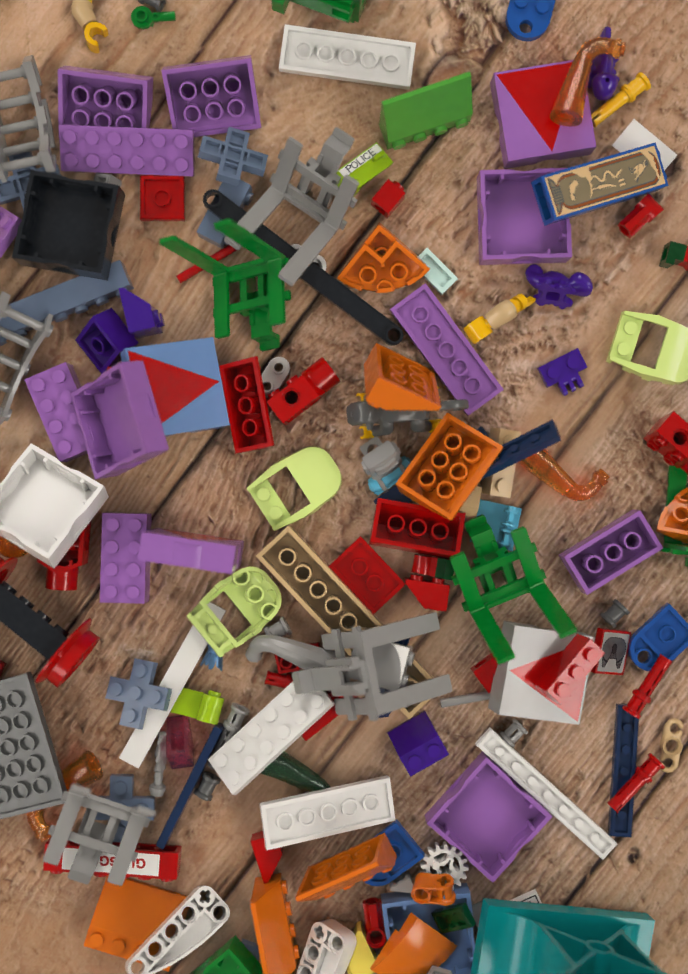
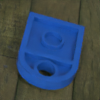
M510 0L505 19L510 34L518 40L527 42L540 38L549 26L556 0ZM521 24H528L531 31L523 33L519 26Z
M666 603L631 636L628 648L630 659L636 666L645 671L651 670L660 654L673 661L688 647V623L669 603ZM641 651H647L648 659L645 662H639L638 654Z
M398 820L374 836L385 833L397 858L392 870L386 873L379 872L370 880L365 881V883L371 886L389 884L425 857L423 850Z

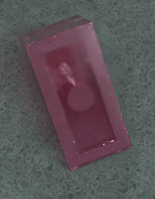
M183 715L167 717L166 756L171 769L194 766V745L190 717Z

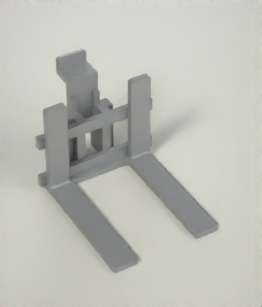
M338 127L334 128L332 135L323 144L317 160L311 157L306 165L298 160L303 145L294 138L289 137L284 150L282 149L279 152L278 159H280L276 173L271 175L270 182L272 184L270 188L237 223L254 234L283 200H287L320 222L278 274V278L290 286L297 282L339 229L343 230L347 221L343 218L348 207L354 208L358 201L354 198V194L359 186L358 181L349 175H345L340 187H338L341 176L337 172L344 156L351 149L354 142L352 136ZM294 169L302 174L297 188L290 184ZM314 183L322 187L316 201L307 195ZM333 196H335V198H334V200H333V203H332V205H331V207H330V210L327 209L328 206L330 205V202H331ZM225 236L224 241L237 250L242 248L240 244Z
M436 612L366 630H361V626L352 627V631L340 632V628L332 629L331 633L323 634L321 638L324 650L335 649L336 658L326 659V666L312 667L292 672L296 694L331 691L332 696H344V698L334 699L337 715H347L348 721L357 720V715H369V721L379 720V715L452 692L450 675L445 674L383 694L380 693L372 648L439 630L440 625ZM355 648L357 656L345 657L344 649ZM358 668L361 681H350L348 671ZM365 695V698H353V696Z
M72 784L69 792L64 791L61 800H64L65 803L56 826L51 825L48 834L52 835L43 861L58 865L67 840L78 843L80 846L70 868L68 879L89 884L101 852L115 855L107 881L122 886L131 861L135 862L138 856L135 849L143 827L147 828L150 819L147 817H154L157 811L139 805L129 807L90 794L91 789ZM80 806L86 808L78 832H72ZM97 812L110 816L107 825L94 821ZM120 821H127L128 823L120 845H112Z

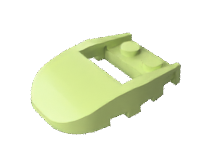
M622 311L606 362H615L622 366V370L642 377L641 379L649 382L652 380L669 385L682 384L688 380V328L660 315ZM644 321L667 327L654 369L631 362Z
M309 446L279 459L249 485L247 490L272 526V529L277 531L318 511L319 508L337 494L341 487L342 477L339 468L327 451L317 446ZM286 466L310 502L309 505L292 516L268 480L269 477Z
M249 566L234 572L231 576L218 582L186 618L193 624L216 655L221 658L226 652L239 647L253 636L259 634L262 628L278 613L282 597L279 588L265 571ZM223 591L251 625L235 639L207 605Z

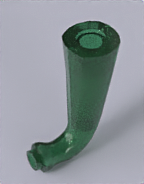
M286 752L279 755L260 773L307 792L331 788L322 777Z

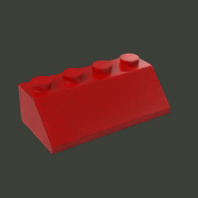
M258 356L220 365V375L235 454L275 446Z
M378 498L369 545L449 559L450 556L460 553L466 513L458 512L453 520L450 521L421 505Z

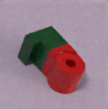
M673 241L664 245L659 267L669 268L675 264L683 266L688 271V246Z
M414 554L411 572L452 581L451 576L454 574V569L450 559Z

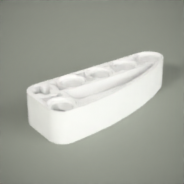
M203 885L196 887L128 958L125 964L127 974H154L186 957L209 939L228 920L230 916L228 905L211 887ZM200 892H207L205 895L206 901L199 900L201 898ZM217 906L223 909V914L219 919H216L213 914ZM186 907H190L192 910V916L188 920H184L182 917V911ZM173 924L176 927V932L174 936L168 938L165 930L168 925ZM157 942L159 944V951L155 955H150L148 952L150 944ZM136 960H141V971L132 973V963Z
M334 919L314 923L296 974H345L356 947L357 940L355 934Z

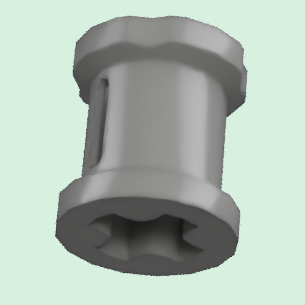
M281 617L280 621L270 627H264L266 635L283 637L286 634H292L284 617Z
M515 718L512 720L513 723L504 732L501 731L499 733L512 748L515 747V742L524 734L527 735L529 733Z

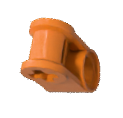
M420 872L415 877L411 897L420 904L449 906L456 900V894L452 888L454 879L449 874Z

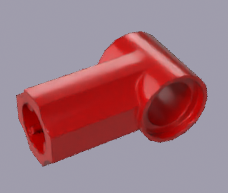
M650 193L634 206L635 209L617 224L624 236L631 238L646 223L651 222L664 210Z
M367 898L362 901L366 940L370 947L380 948L386 942L381 898ZM374 931H379L381 933L377 937L371 935V933Z

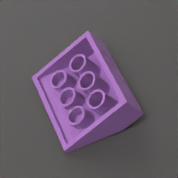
M251 55L162 68L161 72L172 129L194 130V137H200L203 135L227 133L228 127L242 131L261 128Z
M66 65L58 68V133L59 124L149 128L153 102V77Z

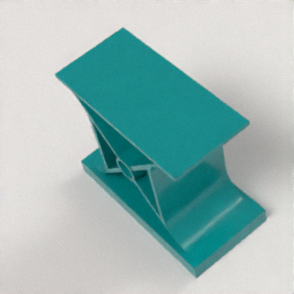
M483 898L471 974L666 973L649 958L655 920L648 913Z

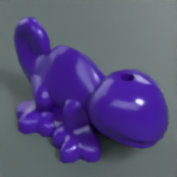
M609 26L602 30L596 48L594 50L588 48L586 54L582 56V61L585 62L587 68L584 72L587 88L593 89L594 96L598 100L610 99L620 81V78L616 76L617 71L614 70L615 63L620 57L615 54L614 48L610 46L611 28Z
M537 264L530 265L525 271L527 281L539 292L533 296V298H536L535 303L539 306L553 304L556 307L559 306L560 309H565L573 305V301L566 294L587 297L591 295L593 289L591 279L581 272H576L568 278L557 271L543 273L542 268Z

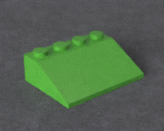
M470 71L382 101L379 127L387 150L391 148L398 150L405 147L406 143L412 141L418 143L424 141L429 135L435 134V136L446 133L447 129L453 127L459 129L467 126L473 115Z

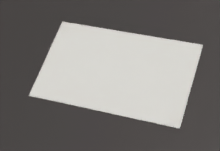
M635 119L632 120L612 145L621 153L656 142L664 171L677 156L675 152Z

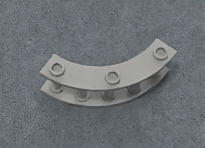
M33 55L25 56L22 62L23 65H20V68L0 72V82L24 77V79H28L31 90L27 95L0 100V110L31 103L35 106L36 111L34 119L3 125L0 115V178L2 183L7 182L8 171L35 165L44 166L46 173L56 172V155H52L51 148H55L53 127L47 100L41 98L40 86H42V81ZM33 128L39 130L37 141L9 147L6 145V134ZM39 150L36 156L8 161V156Z
M3 291L0 293V320L2 317H10L37 330L32 340L0 326V336L27 348L20 362L0 353V363L15 369L10 384L0 381V391L5 392L0 406V425L4 421L9 420L12 414L10 406L23 375L26 376L31 367L29 363L45 337L48 338L54 328L51 325L53 315L48 314L45 320L40 322L11 308V305L8 304L11 295Z

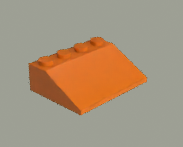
M378 343L374 345L364 363L365 398L368 404L374 408L381 407L385 410L439 411L441 403L434 370Z
M447 412L398 479L396 486L400 493L417 504L452 521L504 447Z
M380 834L309 866L295 896L296 901H313L322 897L327 899L338 890H348L361 880L365 882L379 872L386 873L392 870L395 866L397 855L386 834Z
M281 873L272 874L269 882L265 884L262 876L256 877L250 902L263 974H291L297 967V959H300L299 945L294 944V937H296L295 924L290 922L289 917L292 915L291 902H287L285 894H288L287 881L282 880Z
M106 878L83 946L128 959L187 896L130 878H126L122 886L109 883ZM189 907L184 908L182 911L184 920L186 919ZM173 924L167 926L165 934L168 938L174 936L176 927ZM157 942L151 943L148 948L149 954L155 955L159 951V944ZM141 960L134 961L142 964ZM171 966L163 970L169 972Z

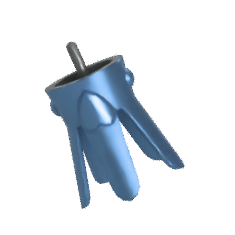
M208 644V651L200 666L203 664L208 665V668L211 670L216 662L217 668H220V671H222L223 656L221 658L218 657Z

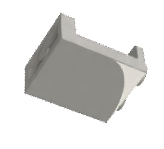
M392 642L372 648L380 688L393 691L407 686L409 675L406 674L408 665L412 666L415 653L412 652L413 646ZM355 648L352 650L351 657L357 656ZM358 668L348 671L349 678L361 681Z

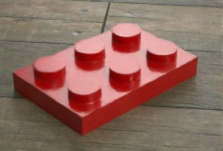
M361 536L329 565L332 571L373 614L406 585Z

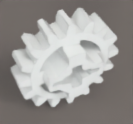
M446 841L443 842V846H439L438 842H435L434 849L428 846L429 854L425 853L423 858L425 861L420 862V866L423 869L421 872L431 873L430 866L435 869V874H449L453 877L454 884L456 883L458 886H461L460 878L466 879L467 876L464 871L469 870L468 865L465 864L468 861L466 856L462 855L463 853L459 849L456 850V847L452 845L449 847ZM454 857H456V859L458 860L459 866H456V864L453 863Z

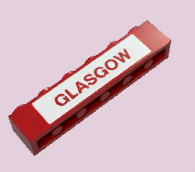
M51 837L45 843V852L47 850ZM67 840L59 864L53 865L44 862L43 870L50 871L52 874L69 872L80 844ZM113 842L112 845L119 846L120 842ZM137 843L135 852L138 853L135 862L131 861L125 879L129 877H138L140 880L155 878L163 882L177 880L180 873L182 846L166 845L164 849L156 846L157 844ZM101 852L94 876L106 877L109 875L115 855Z

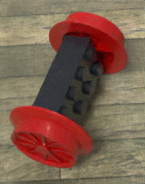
M0 557V621L49 660L35 679V683L38 684L48 680L58 688L86 659L100 640V637L90 630L91 618L82 623L69 638H67L69 633L58 624L55 627L49 624L52 621L51 618L41 610L37 612L32 610L35 605L22 595L19 598L16 597L17 591L5 582L16 567L18 559L11 557L4 560Z

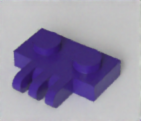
M576 348L537 368L547 388L557 383L562 395L566 396L568 395L566 385L571 392L576 391L574 381L578 388L584 387L578 372L588 367L579 349Z

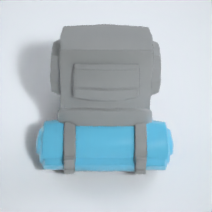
M377 436L360 447L364 455L361 465L365 473L371 475L368 479L369 489L377 496L383 492L386 493L387 489L396 484L412 461L406 456H399L401 451L394 442L387 440L382 443ZM378 445V447L368 453L370 446Z

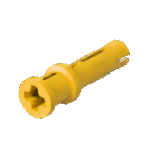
M639 72L634 80L621 86L619 93L591 113L593 127L596 128L624 104L634 102L636 97L643 91L651 89V83L647 76Z

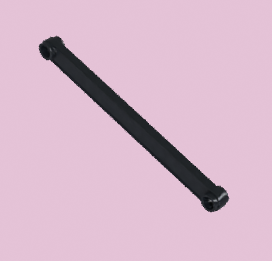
M208 190L203 196L205 208L221 220L231 219L238 223L247 213L218 190ZM210 196H216L220 201L216 205H210L207 199ZM263 224L254 233L255 236L284 254L286 258L291 259L297 252L294 247ZM314 262L310 264L299 278L386 344L395 346L402 341L403 331L399 326ZM389 330L397 332V341H391L388 338Z

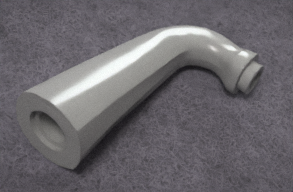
M260 635L255 637L245 653L246 658L250 662H259L263 652H270L304 670L312 667L326 666V659L336 658L335 651L324 650L321 647L276 635Z

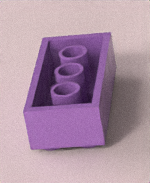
M64 362L24 379L60 462H69L87 454L85 438L71 397V393L81 387L73 365Z
M632 509L559 554V557L579 590L588 595L663 549V546L641 510Z
M102 513L100 603L145 604L149 601L150 562L138 560L142 532L151 530L152 513Z

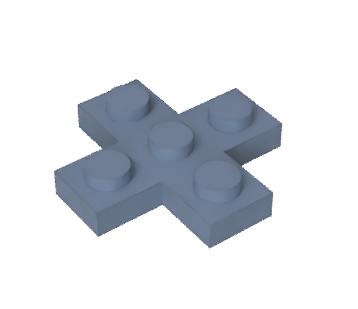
M228 127L225 142L203 135L198 158L219 164L217 181L238 187L242 171L263 177L268 155L247 149L250 133Z
M26 152L22 154L8 156L9 161H13L31 157L33 155L32 152ZM56 164V172L51 173L61 175L59 166ZM36 166L12 170L13 175L8 177L7 182L2 183L0 179V204L3 205L21 200L24 210V198L30 170L46 172L45 167L36 169Z
M135 658L130 680L110 676L105 698L124 702L119 725L143 729L148 708L168 711L172 689L153 685L158 663Z
M111 774L110 796H98L129 807L139 805L155 811L154 796H134V774ZM97 812L95 820H108L110 816ZM155 816L147 818H149L150 821H154ZM120 821L113 842H121L128 823L127 821Z

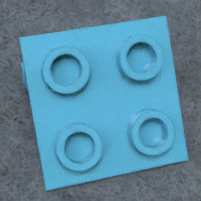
M480 499L476 517L482 514L485 516L487 523L493 531L499 549L505 546L507 550L513 551L514 542L510 532L518 528L522 508Z

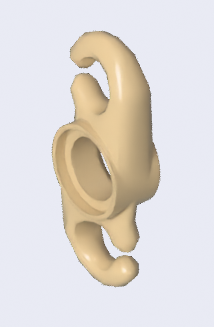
M676 718L669 719L664 724L660 740V748L662 750L660 760L664 761L667 758L672 760L670 767L665 766L664 769H661L667 773L673 772L678 767L680 753L683 749L681 742L683 732L681 730L675 733L670 731L672 724H677L679 728L684 727L682 721ZM669 740L676 741L677 745L673 751L666 750V743Z

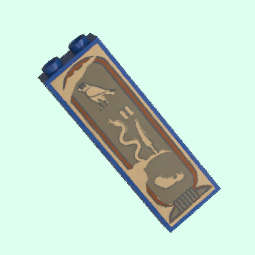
M656 142L546 174L531 182L544 226L647 195L669 186Z

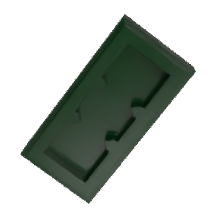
M466 902L435 909L431 913L441 934L472 928L476 924Z

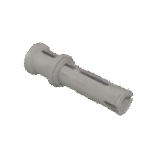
M232 703V710L228 719L223 722L224 730L213 754L242 729L241 724L245 716L250 712L248 708L238 703ZM208 762L207 765L210 768L214 769L210 762Z

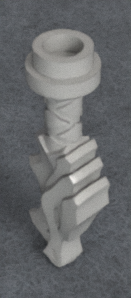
M165 731L158 733L155 750L154 783L149 785L150 795L154 797H161L166 791V786L162 783L163 772L166 769L169 757V747L166 742L167 732Z

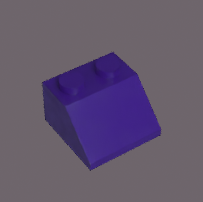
M118 288L129 333L137 339L163 333L162 327L165 326L162 313H159L158 309L156 310L151 304L125 288Z
M112 308L92 316L75 340L101 374L107 371L108 366L113 367L122 361L120 353L125 348L136 347L139 343L129 333L128 328Z
M425 710L387 732L410 777L449 755L446 746Z

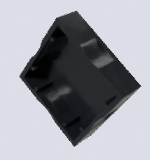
M30 170L24 198V214L18 226L12 258L22 266L108 281L125 193L119 185L92 180H74L58 174Z

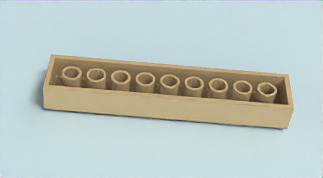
M290 524L256 555L263 565L327 633H331L332 629L340 628V632L352 631L351 628L361 626V630H366L384 625ZM353 648L344 649V651L351 657ZM415 657L412 666L408 665L406 674L409 675L407 686L434 678ZM429 700L401 708L400 710L410 719Z

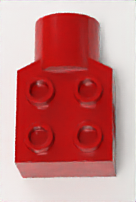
M321 357L301 372L300 377L295 375L286 382L287 387L280 391L278 388L268 396L270 399L267 403L286 426L319 401L341 381L326 360ZM291 394L298 396V400L294 404L287 403V397Z
M673 411L659 419L643 439L651 450L658 451L664 456L663 459L667 464L682 469L688 475V423Z
M91 521L55 568L37 558V562L47 568L46 589L77 590L79 567L88 563Z

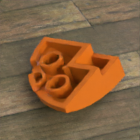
M379 222L343 268L337 279L360 291L369 290L376 293H388L405 285L410 286L422 278L430 268Z
M688 487L676 494L668 506H665L656 528L657 532L687 544Z
M411 912L401 929L393 931L370 969L377 974H427L432 965L439 967L454 952L457 945Z

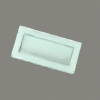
M428 248L418 256L430 268L423 277L443 295L458 278Z

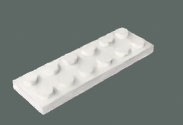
M285 24L279 72L410 90L416 43Z
M292 682L215 752L208 761L232 795H237L331 709L335 703L325 691L296 694L294 683Z
M388 775L259 803L266 850L396 821L391 782Z

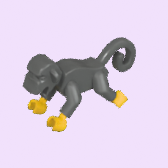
M357 393L356 396H360L361 401L351 403L346 408L347 422L350 425H366L359 427V429L364 430V435L360 437L361 439L390 435L394 431V423L410 422L411 430L414 432L432 433L441 421V419L429 420L430 412L436 411L374 408L366 401L365 393ZM466 399L440 401L441 408L439 411L466 410L469 408V402Z

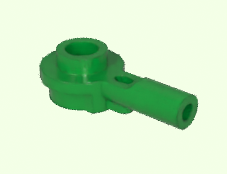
M139 6L132 11L131 20L135 27L144 30L152 27L154 22L176 21L175 11L151 12L146 6Z

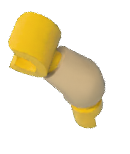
M72 0V15L84 30L87 47L90 51L99 53L98 42L92 38L97 34L102 35L104 38L109 36L108 29L105 25L97 22L93 12V0Z
M519 293L512 297V299L503 300L486 313L485 318L480 316L465 326L464 332L470 341L476 344L493 332L491 328L497 329L510 322L520 311L535 303L536 298L531 296L526 298L523 294Z

